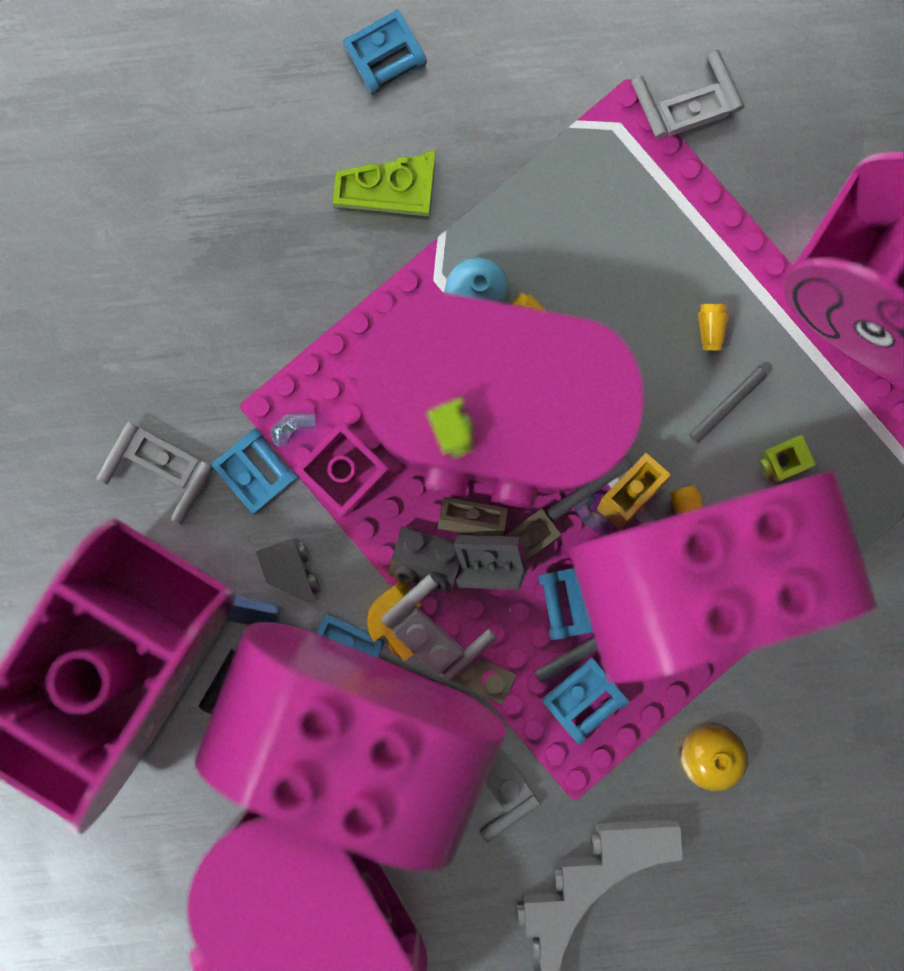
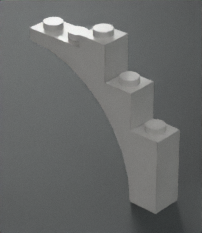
M675 819L597 824V834H592L593 854H599V857L560 859V869L555 870L554 873L556 890H562V892L523 894V905H517L518 926H524L526 937H538L532 938L533 958L540 960V971H560L564 951L576 925L588 908L611 886L632 873L656 864L683 860L681 826Z

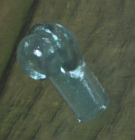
M315 413L285 414L271 428L270 435L272 436L273 443L277 446H286L289 443L290 435L296 429L315 430L316 415Z
M591 495L576 505L574 510L585 525L600 535L606 536L611 531L613 524L590 508L595 502V498Z

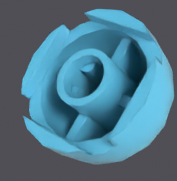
M475 257L466 259L453 268L447 277L444 293L507 304L510 290L507 276L499 265L490 259Z

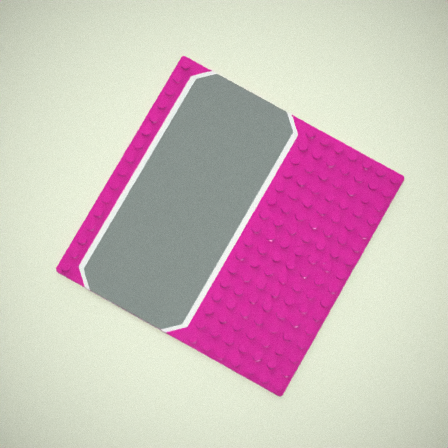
M629 79L624 80L245 399L240 406L243 413L261 431L265 439L293 470L340 422L390 469V472L345 518L341 517L300 476L299 479L391 587L399 582L398 579L390 576L388 573L401 526L455 541L458 535L476 536L438 529L443 497L508 508L504 536L541 508L545 512L579 487L556 494L537 493L535 507L531 506V508L492 502L494 485L468 480L465 496L427 490L426 486H424L427 472L417 471L402 464L383 447L368 425L359 403L357 392L358 362L364 343L376 322L391 307L407 297L425 292L444 293L447 277L456 265L469 258L481 257L490 259L499 265L506 274L510 290L507 301L508 305L513 303L520 292L525 293L527 296L531 294L547 312L584 318L608 327L624 341L631 351L642 380L643 410L636 437L624 456L627 455L634 465L647 453L667 470L671 476L664 487L622 531L676 516L670 500H672L670 492L684 487L696 485L697 491H701L702 506L704 508L832 470L836 471L861 554L904 518V392L816 335L795 315L785 298L783 290L785 278L793 265L679 134L670 137L667 134L663 138L656 139ZM700 304H727V312H730L722 350H702L703 344L701 342L697 312H700ZM757 367H761L767 373V377L699 443L693 441L689 433ZM803 435L816 465L778 482H773L771 477L765 478L758 464V461L763 459L760 452L793 437ZM779 455L777 460L780 466L784 467L786 458L783 455ZM629 470L552 522L561 536L527 560L529 568L519 590L458 587L456 580L461 571L459 563L451 592L431 590L420 600L422 606L419 609L464 650L489 628L497 635L498 638L479 654L472 663L475 664L481 658L517 676L507 697L503 700V705L487 697L485 698L573 800L583 796L749 652H743L662 676L614 683L630 704L623 710L620 707L586 736L587 740L580 746L542 702V698L591 657L605 672L599 650L545 681L540 682L535 670L595 636L593 632L550 640L548 630L551 629L543 584L539 585L538 575L574 568L568 547L621 532L597 510L601 499ZM565 581L556 582L564 626L573 625ZM414 582L406 583L411 590L418 585V583ZM487 670L483 673L481 681L485 688L486 679L490 675H500L497 671ZM605 691L571 721L577 727L611 698L610 694Z

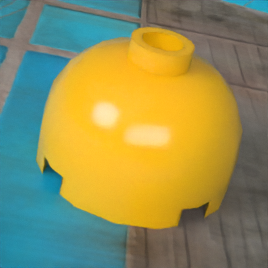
M704 724L693 729L684 739L680 757L681 766L686 776L698 787L712 792L726 791L736 786L744 777L748 767V753L741 738L731 729L720 725Z

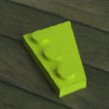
M436 150L427 151L423 155L409 158L407 156L395 158V161L377 165L372 163L336 171L333 207L429 216Z

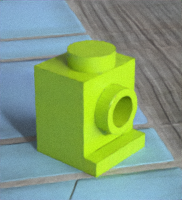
M461 398L427 412L443 454L452 453L453 458L474 450L469 437L475 434L467 413L460 416L458 412L464 406Z
M803 435L793 437L760 452L763 459L758 461L764 477H771L773 482L784 480L816 465ZM779 455H783L786 458L784 467H781L777 460Z

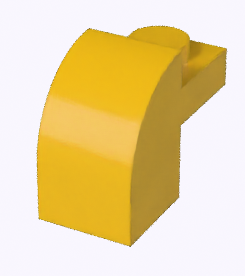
M399 581L374 601L368 612L367 627L373 642L385 635L388 639L387 645L396 656L400 655L403 661H405L415 653L393 634L391 628L386 627L381 621V617L411 591L405 582ZM419 601L415 606L420 608L422 604Z

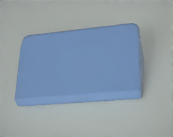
M236 597L226 621L246 625L259 622L279 623L282 607L280 605Z

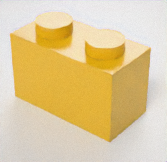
M645 453L601 499L597 510L622 531L664 487L671 474Z

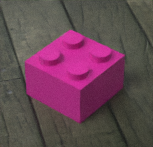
M340 422L306 456L294 471L341 517L345 518L390 472V469Z

